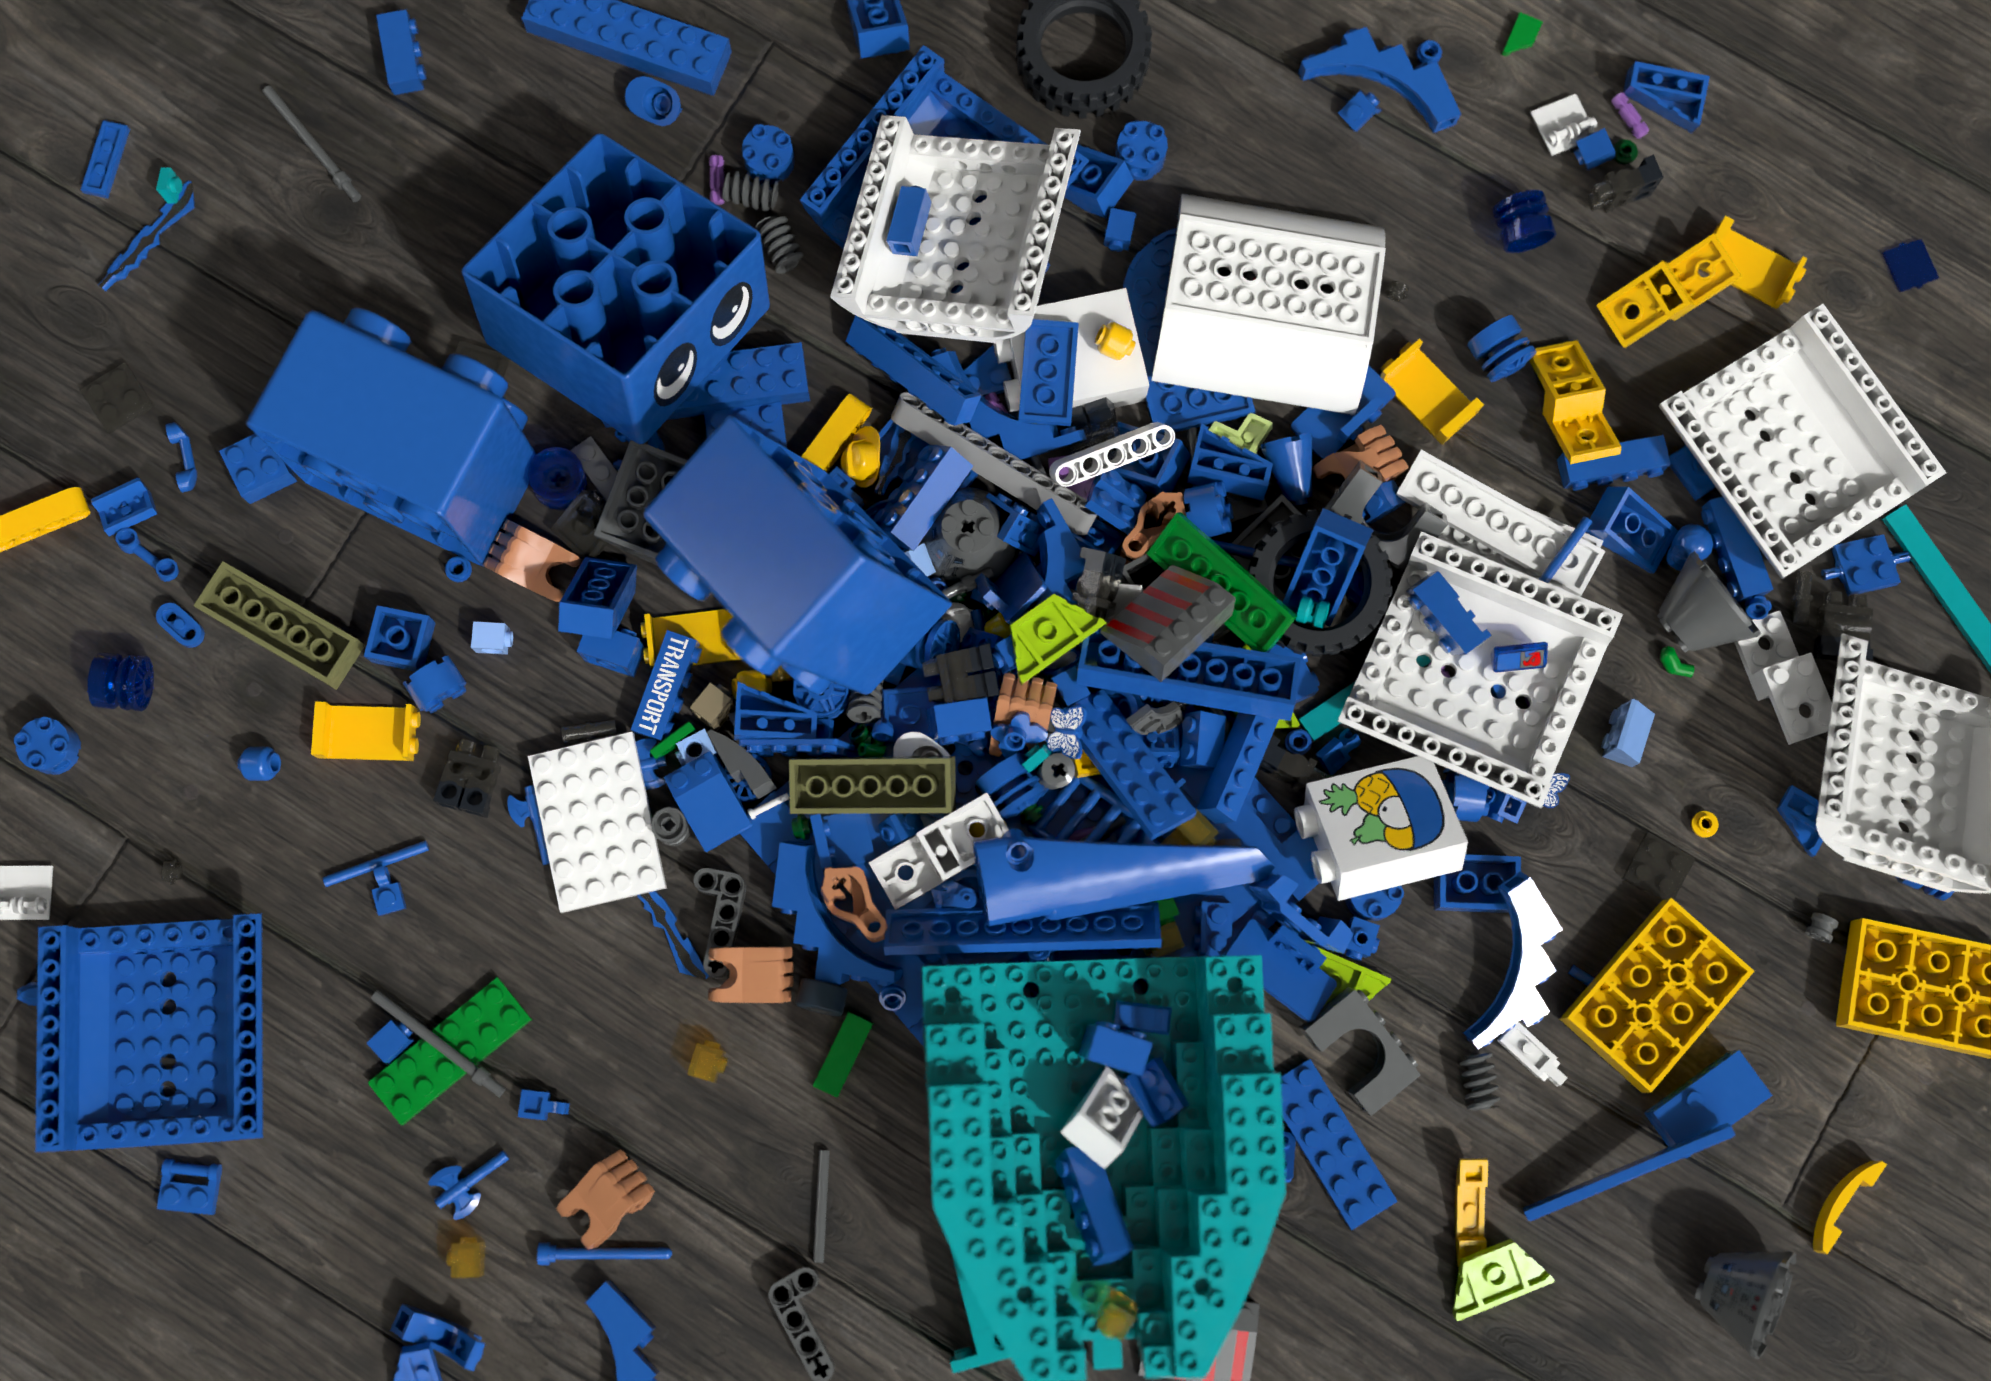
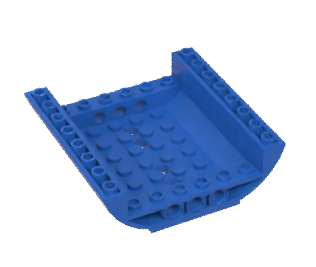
M923 45L802 196L800 202L816 224L844 250L882 115L906 117L914 135L1047 144L945 74L944 59ZM1077 151L1075 152L1066 190L1089 162V159ZM980 195L975 199V202L981 203L987 196ZM981 218L971 219L969 225H976L981 221ZM961 263L957 270H965L969 263ZM954 286L951 293L956 294L960 292L963 286Z
M262 914L233 915V919L91 928H75L66 925L38 927L36 1152L127 1148L263 1138ZM169 972H173L176 975V982L172 987H166L163 981L165 975ZM173 999L176 1003V1009L172 1014L167 1015L164 1012L163 1006L167 1000ZM168 1054H173L176 1058V1064L172 1069L168 1070L164 1067L163 1060ZM169 1081H172L176 1086V1092L171 1097H167L163 1092L164 1085Z

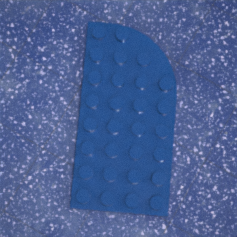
M1177 228L1153 238L1148 245L1137 253L1128 268L1123 289L1126 288L1148 377L1149 389L1145 401L1151 423L1160 422L1171 427L1174 432L1200 427L1201 423L1203 425H1210L1216 421L1223 422L1245 417L1250 413L1255 414L1256 411L1253 400L1250 397L1151 381ZM1160 429L1157 432L1159 434L1165 435L1163 429Z

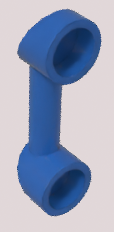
M176 422L166 424L168 439L171 444H180L185 471L176 472V481L182 493L188 492L195 487L197 481V470L190 438Z
M123 528L117 532L115 539L119 548L125 553L136 554L153 567L161 581L168 582L178 576L179 568L177 563L169 558L159 560L142 547L140 539L133 529Z

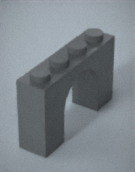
M1360 460L1324 509L1333 510L1334 513L1344 516V514L1352 516V521L1359 524L1362 522L1371 528L1365 522L1362 514L1368 501L1383 483L1382 474ZM1424 502L1404 528L1391 533L1379 532L1373 529L1371 536L1374 537L1376 535L1380 540L1379 546L1383 552H1387L1390 564L1402 571L1408 565L1420 533L1424 532L1438 538L1448 525L1447 515Z
M1347 987L1321 1009L1314 1021L1311 1023L1304 1022L1298 1028L1313 1048L1320 1052L1324 1051L1350 1030L1364 1029L1370 1033L1377 1046L1376 1063L1373 1069L1347 1092L1363 1113L1372 1116L1416 1080L1420 1073L1416 1069L1418 1064L1409 1053L1404 1054L1399 1047L1402 1045L1399 1038L1393 1032L1388 1033L1383 1026L1386 1023L1383 1017L1376 1010L1372 1012L1367 1005L1369 999L1360 989L1356 991V989Z

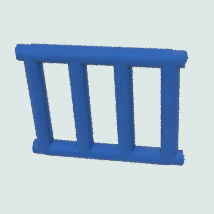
M1074 775L1073 780L1062 788L1042 814L1043 816L1036 823L1029 824L1027 830L1038 838L1068 840L1100 798H1103L1113 806L1085 841L1098 842L1121 812L1132 818L1133 821L1116 843H1130L1141 829V826L1116 794L1090 776L1075 778ZM1081 783L1092 792L1057 837L1053 836L1045 830L1046 826Z

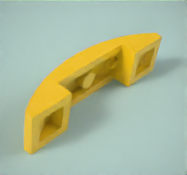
M1487 1158L1459 1159L1455 1191V1236L1458 1267L1460 1259L1487 1248V1240L1484 1237L1485 1187H1488Z
M1867 1162L1847 1174L1834 1187L1824 1202L1816 1222L1813 1237L1814 1251L1821 1254L1829 1253L1842 1233L1841 1230L1834 1226V1223L1859 1185L1868 1187L1874 1185L1887 1165L1885 1162Z

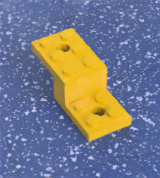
M1713 233L1670 263L1660 262L1597 304V307L1623 348H1626L1667 320L1676 321L1743 276L1717 236ZM1703 263H1710L1712 265V273L1707 277H1701L1698 272L1699 267ZM1631 305H1637L1640 310L1638 317L1635 319H1629L1626 315V310Z
M1578 340L1535 348L1537 353L1529 361L1545 389L1543 415L1569 463L1574 464L1620 454L1622 446L1602 413L1606 389Z

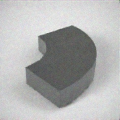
M1173 701L1161 708H1151L1146 704L1127 718L1126 721L1137 733L1148 735L1149 732L1156 731L1160 734L1180 725L1184 721V717L1180 707Z

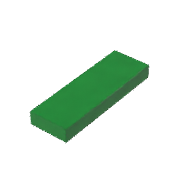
M848 1012L813 1087L838 1098L873 1023Z

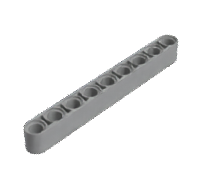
M908 392L900 394L891 414V419L897 425L930 445L952 447L973 465L972 471L1036 510L1043 502L1052 498L1070 531L1078 535H1086L1089 532L1097 514L1085 507L1086 499L1065 486H1061L1052 478L963 424L954 426L947 423L944 417L936 411L929 409L925 405L926 403Z

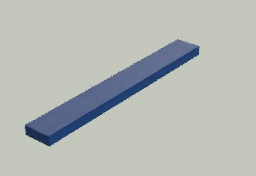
M1725 1123L1522 1209L1528 1221H1533L1734 1137L1735 1133L1732 1126Z

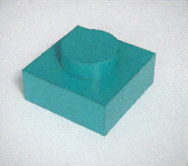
M161 167L156 190L167 203H177L179 193L182 191V181L171 167Z
M1047 742L1042 747L1036 744L1025 754L1028 759L1022 765L1029 773L1052 753L1047 748Z

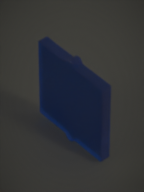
M1922 239L1907 244L1901 243L1898 247L1882 253L1899 293L1915 287L1920 289L1924 284L1939 279Z

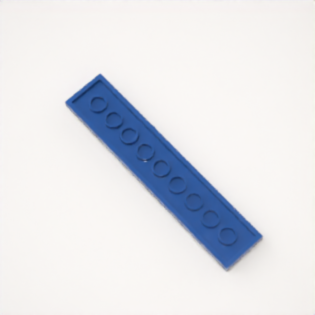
M1147 902L1058 920H1049L1041 916L994 926L987 925L981 907L969 909L886 910L885 955L1161 947L1158 902Z

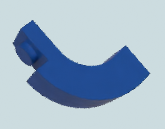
M403 1303L391 1327V1331L401 1339L418 1344L431 1342L434 1350L443 1353L463 1368L474 1371L477 1362L481 1359L485 1343L481 1341L482 1337L471 1330L436 1314Z

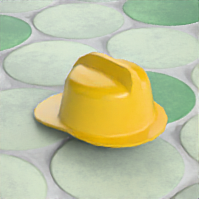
M864 426L859 429L841 456L842 470L859 487L873 485L880 472V436L872 426Z

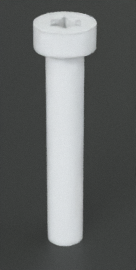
M785 793L753 810L749 809L747 811L753 820L756 818V815L790 799L788 793Z

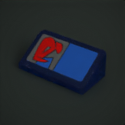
M1548 642L1494 647L1490 654L1493 672L1546 667Z

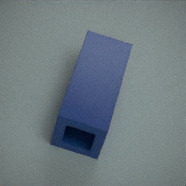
M901 186L886 240L892 254L918 256L932 204L926 188L920 186Z

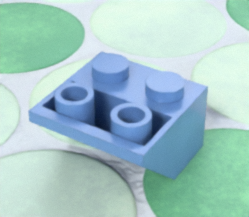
M1631 699L1625 704H1621L1617 709H1614L1609 719V724H1612L1610 733H1606L1602 741L1601 748L1604 749L1602 757L1630 767L1639 764L1655 714L1635 699Z

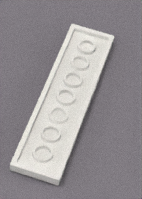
M1423 450L1417 455L1396 493L1402 500L1420 509L1424 502L1430 504L1447 515L1448 526L1539 576L1542 575L1572 533ZM1581 538L1550 582L1570 593L1581 596L1605 551Z

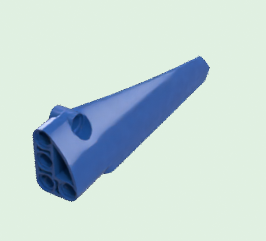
M1019 829L1008 830L1000 839L996 837L973 842L979 901L988 926L1041 916L1049 920H1058L1266 880L1276 867L1256 846L1132 844L1025 837V834Z

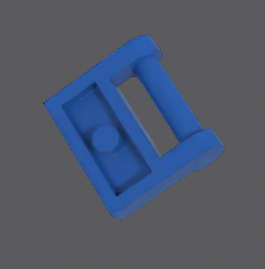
M165 1159L162 1164V1180L157 1209L215 1215L222 1165L211 1164L210 1166L176 1163L174 1159ZM174 1174L208 1177L209 1182L208 1185L173 1182Z

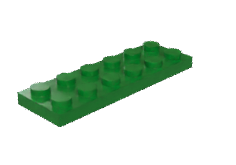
M1181 512L1174 515L1146 553L1165 571L1171 565L1177 566L1216 582L1236 598L1233 614L1224 624L1254 651L1269 653L1297 617L1294 612Z
M497 977L435 1027L432 1032L473 1064L478 1065L533 1019L502 980ZM421 1039L370 1080L368 1084L398 1123L404 1125L467 1074V1072L424 1039Z

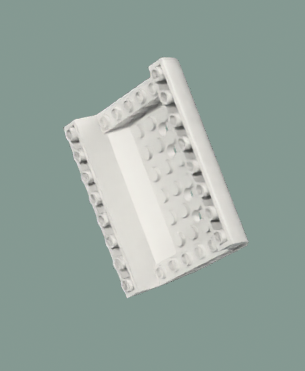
M882 115L830 297L852 314L902 334L996 343L997 340L1008 339L1025 332L1032 324L1081 130L1055 128L1051 145L914 135L906 117ZM901 186H920L926 188L932 202L918 256L892 254L886 241ZM978 196H987V198L983 202H975V199ZM981 218V221L976 225H969L971 219ZM961 263H969L965 270H957ZM954 286H963L960 292L956 294L951 293Z
M1182 194L1161 331L1151 381L1356 415L1374 340L1386 251L1384 228ZM1219 267H1226L1230 270L1231 274L1229 276H1221L1218 274L1217 269ZM1251 271L1255 273L1257 278L1253 281H1248L1243 277V273ZM1296 280H1304L1308 284V288L1298 289L1294 282ZM1329 284L1333 287L1334 292L1326 294L1322 292L1320 286Z
M1824 304L1802 316L1789 329L1685 393L1680 391L1659 405V408L1781 579L1946 474V471ZM1745 410H1750L1755 414V421L1746 418ZM1760 431H1766L1770 435V442L1761 439ZM1791 472L1796 473L1800 477V484L1791 481ZM1805 494L1813 495L1815 505H1810L1806 502Z
M1421 532L1338 722L1542 808L1552 783L1550 781L1605 650L1613 639L1623 614ZM1439 571L1460 596L1458 600L1467 612L1471 609L1476 615L1472 619L1482 632L1487 629L1492 635L1467 654L1451 655L1450 653H1445L1438 643L1440 638L1435 631L1431 632L1424 624L1423 619L1425 617L1421 611L1415 610L1408 601L1409 594L1406 590L1431 572ZM1544 650L1543 666L1497 670L1499 654ZM1420 655H1426L1430 658L1431 665L1420 667L1417 664L1416 658ZM1445 665H1450L1455 669L1456 674L1452 678H1447L1442 675L1441 668ZM1492 686H1503L1506 691L1505 696L1501 699L1494 698L1490 692ZM1520 696L1526 697L1530 702V707L1520 709L1515 703L1516 698Z
M1842 633L1816 821L1820 837L1832 850L1843 856V860L1948 893L1951 891L1991 893V698L1867 661L1868 641ZM1909 732H1914L1919 737V741L1913 740ZM1906 754L1914 756L1917 764L1910 762ZM1901 799L1907 800L1911 804L1912 809L1905 808ZM1898 822L1906 824L1909 832L1902 831Z

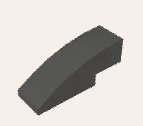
M713 730L707 732L736 783L746 779L758 799L777 789L763 767L743 747Z

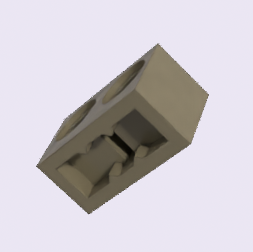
M709 683L691 705L690 709L696 718L717 732L729 718L728 713L733 712L736 707L730 691L721 684L715 687Z

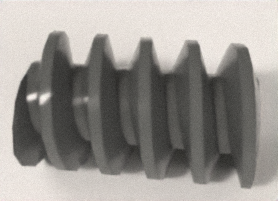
M736 171L733 177H730V172H728L723 187V200L729 202L732 198L734 204H739L742 200L745 207H748L752 202L754 209H759L762 204L763 211L767 212L771 207L773 210L778 198L779 181H775L774 185L770 187L768 178L765 179L763 184H760L759 176H756L753 182H750L748 173H746L742 180L740 179L739 171Z
M771 216L759 221L756 224V229L760 231L761 239L764 240V247L768 249L767 253L772 258L771 262L776 266V273L784 274L797 267L804 254L803 252H796L800 246L798 243H792L796 239L795 235H787L792 230L789 225L783 226L787 223V218L784 216Z
M884 680L868 695L849 690L847 716L850 720L864 724L879 721L881 717L880 710L882 709Z
M1062 753L1048 756L1036 768V776L1039 777L1038 782L1048 789H1058L1068 785L1075 775L1073 761ZM1055 766L1058 767L1057 772L1060 774L1056 777L1053 776L1054 771L1051 769Z
M1491 1052L1463 1056L1466 1059L1459 1063V1066L1468 1068L1467 1071L1461 1074V1077L1470 1079L1469 1082L1463 1085V1088L1472 1090L1471 1093L1465 1095V1099L1474 1101V1103L1467 1106V1110L1476 1111L1499 1107L1495 1106L1494 1103L1501 1100V1097L1492 1095V1092L1499 1089V1086L1490 1084V1081L1496 1079L1497 1075L1488 1073V1070L1494 1068L1495 1064L1486 1062L1488 1058L1493 1056Z

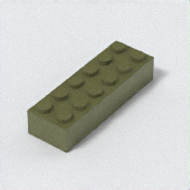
M223 561L194 604V607L335 690L338 689L365 647L355 637Z
M955 756L804 757L789 760L790 814L952 813L956 810Z

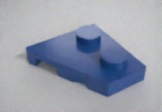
M994 344L964 370L967 378L983 397L992 392L996 393V395L1004 393L1003 381L1011 380L1006 362L998 364Z
M1791 785L1786 790L1776 809L1806 853L1813 857L1817 854L1823 843L1816 827L1819 800Z
M431 1342L404 1346L402 1348L394 1381H443Z

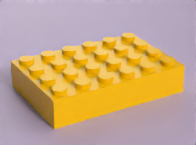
M1668 898L1662 900L1561 1016L1560 1020L1641 1093H1651L1747 981L1754 970L1675 900Z
M1865 918L1850 921L1836 1026L1991 1059V945Z

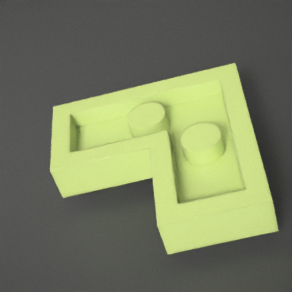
M1250 413L1238 431L1217 421L1212 424L1209 431L1220 437L1225 436L1230 439V443L1241 449L1246 448L1256 454L1260 444L1264 442L1272 430L1273 422Z

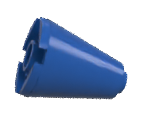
M1311 433L1260 444L1265 459L1273 463L1271 471L1283 496L1289 502L1292 501L1293 506L1308 503L1307 498L1312 497Z

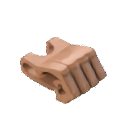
M1378 425L1358 435L1354 445L1341 452L1333 453L1313 466L1312 474L1318 479H1323L1331 474H1338L1346 479L1361 460L1382 474V482L1384 483L1396 480L1408 469V465L1404 459L1398 460L1402 456L1401 450L1398 447L1391 449L1395 445L1393 438L1390 435L1384 437L1386 430L1382 425Z
M1161 492L1145 503L1140 509L1135 528L1124 539L1119 556L1123 558L1127 556L1132 560L1144 556L1176 513L1181 512L1187 517L1183 494L1181 492ZM1146 514L1153 518L1155 527L1144 529ZM1164 516L1161 526L1156 527L1160 523L1161 517ZM1126 558L1125 565L1128 564V563H1130V562H1132V561H1129V560H1127V558Z
M507 519L502 529L506 530L505 533L499 531L494 539L499 542V545L492 543L488 553L493 556L492 558L488 556L484 560L483 566L550 600L560 602L563 593L552 586L549 570L551 567L563 563L577 567L582 559L565 548Z
M1004 673L993 726L996 724L1009 725L1013 716L1023 711L1030 715V723H1038L1048 731L1057 684L1046 682V686H1043L1044 680L1034 677L1032 683H1029L1028 680L1021 685L1019 678L1015 680L1014 674ZM991 736L989 754L1000 757L1002 753L999 749V741ZM1046 739L1039 743H1025L1028 751L1036 744L1042 747Z
M856 866L825 868L821 893L831 913L844 921L856 925L871 942L876 943L884 940L887 923L873 905L864 871ZM839 882L844 884L847 892L853 896V913L840 910L834 905L837 901L847 900L843 892L836 887ZM879 922L881 924L879 931L875 933L868 931L870 923Z
M792 947L710 948L709 959L711 961H721L728 968L730 976L721 987L708 990V1000L731 1003L790 1002L792 1000V991L787 990V987H793L794 978L793 976H788V973H793L794 962L788 961V958H792Z
M622 1150L595 1164L556 1208L561 1217L573 1216L581 1209L588 1213L590 1227L581 1239L588 1250L598 1247L617 1229L622 1217L627 1212L632 1214L637 1210H641L651 1200L655 1192L649 1183L644 1185L647 1180L646 1176L641 1171L635 1173L638 1169L637 1165L632 1160L626 1162L628 1158Z

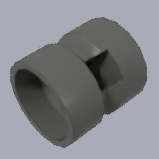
M671 807L662 808L656 812L651 823L654 835L662 843L672 847L684 843L689 837L691 830L683 813Z

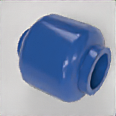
M269 746L247 747L238 759V769L243 777L249 781L271 780L281 767L280 756Z

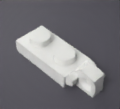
M1519 1022L1516 1023L1513 1029L1504 1032L1497 1039L1506 1050L1543 1082L1548 1078L1558 1087L1567 1079L1557 1069L1560 1065L1556 1060L1557 1057Z

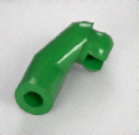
M1665 646L1662 648L1660 661L1666 672L1692 678L1695 669L1694 665L1681 663L1673 647Z
M873 739L871 744L861 743L858 746V754L864 757H882L887 746H885V742Z

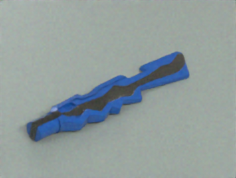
M187 181L182 186L178 202L166 203L160 209L163 215L152 226H145L131 242L128 250L123 255L120 253L107 270L106 276L98 284L101 289L106 292L116 281L125 279L131 270L138 268L142 259H147L149 250L160 245L159 235L195 208L193 184L191 181Z
M897 425L891 440L890 453L888 456H884L879 472V481L874 490L879 495H884L888 484L898 477V469L905 465L906 456L910 454L909 444L917 438V436Z
M657 891L637 895L644 903V909L652 913L653 925L664 929L679 972L707 979L709 975L705 972L704 965L689 938L683 940L675 926L677 918L666 900Z

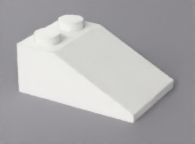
M1106 1067L1071 1114L1060 1133L1105 1169L1124 1150L1142 1118L1143 1112L1130 1094L1124 1080L1110 1068Z

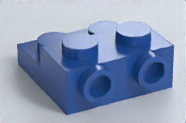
M1113 469L1094 478L1085 507L1129 535L1134 529L1141 507L1145 504L1147 494L1137 484L1129 483Z

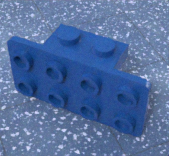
M1368 365L1356 415L1308 407L1292 422L1291 430L1297 436L1311 433L1312 451L1323 460L1327 456L1336 453L1350 439L1354 441L1358 438V435L1364 431L1362 427L1367 422L1371 424L1375 422L1382 414L1380 410L1394 398L1395 390Z
M1023 552L994 583L983 573L975 579L979 588L977 593L982 597L981 601L990 610L996 608L1009 625L1024 616L1027 612L1026 609L1033 602H1038L1044 596L1047 587L1030 555L1026 552Z
M817 719L816 739L739 740V746L747 748L746 752L758 753V756L773 757L774 752L782 753V756L797 757L798 752L807 753V756L822 757L823 752L831 753L832 756L846 757L847 752H855L856 750L854 745L839 739H833L834 720Z
M1251 919L1225 954V956L1262 955L1263 989L1308 1023L1315 1020L1337 986V982L1319 968L1327 957L1321 954L1316 946L1308 944L1300 938L1295 930L1284 925L1272 933L1259 922Z

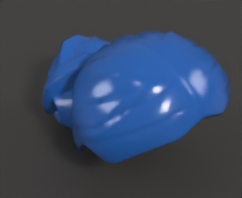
M1688 524L1680 528L1674 536L1667 553L1669 566L1681 571L1689 554L1694 550L1698 553L1701 561L1707 558L1713 548L1711 534L1704 527L1696 524Z

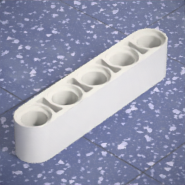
M1154 422L1056 460L1050 466V477L1061 486H1072L1170 447L1174 443L1175 433L1171 427L1163 423ZM1163 429L1165 432L1164 438L1157 442L1156 433ZM1139 438L1141 445L1139 449L1133 451L1131 447L1132 442ZM1116 448V457L1113 460H1108L1107 454L1109 450ZM1092 457L1093 464L1091 468L1084 470L1083 462L1085 459ZM1063 467H1068L1069 473L1067 477L1060 479L1059 471Z

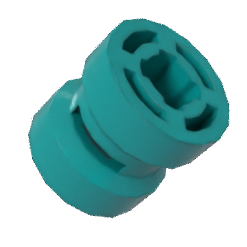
M1303 596L1298 608L1296 621L1300 623L1310 622L1313 623L1314 627L1322 629L1328 616L1330 603L1325 601L1318 603L1310 597Z

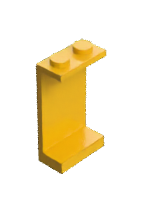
M1725 216L1717 225L1714 234L1743 276L1732 283L1731 286L1775 309H1778L1784 302L1788 304L1795 293V290L1792 289L1795 282L1799 283L1806 272L1803 266L1808 258L1803 256L1797 263L1784 258L1731 230L1730 228L1735 220ZM1703 263L1699 267V269L1708 274L1712 273V265L1710 263Z
M1419 338L1414 344L1408 342L1399 351L1400 356L1395 361L1392 358L1389 359L1380 368L1383 371L1380 377L1395 390V397L1443 445L1471 420L1484 404L1478 398L1471 402L1419 349L1423 343Z
M727 609L652 618L650 614H644L645 622H641V633L643 638H647L648 648L643 649L645 664H650L652 670L667 630L695 639L700 643L699 648L702 649L698 663H693L692 666L742 660L726 643L721 634L722 628L733 617Z
M315 702L311 755L320 759L414 761V754H417L419 749V741L415 736L416 728L420 727V712H417V708L412 704H406V708L331 706L327 702Z

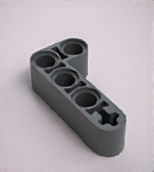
M703 868L694 876L695 887L703 894L717 897L704 958V970L709 976L721 979L729 973V970L724 965L723 969H718L717 973H714L715 971L710 965L717 961L709 959V949L712 947H735L746 895V883L736 873ZM705 875H712L714 878V883L709 888H702L700 885L701 878ZM731 880H738L740 882V889L736 893H729L727 891V884ZM726 906H732L735 909L734 916L729 920L722 919L721 911ZM721 932H726L729 935V942L725 946H718L716 944V937Z
M804 1266L772 1285L769 1290V1300L810 1377L814 1381H828L835 1371L834 1361L800 1299L817 1287L819 1274L815 1268ZM802 1272H809L813 1275L814 1283L812 1286L804 1287L800 1284L799 1276ZM784 1286L789 1290L788 1300L779 1301L775 1297L776 1287ZM791 1311L801 1313L803 1317L801 1325L793 1326L789 1323L788 1314ZM811 1336L815 1339L816 1347L814 1350L806 1351L801 1345L803 1337ZM819 1350L823 1353L818 1356L822 1365L827 1363L829 1366L826 1370L827 1375H823L822 1372H815V1369L818 1367L815 1358L811 1362L808 1360L809 1357L814 1356Z

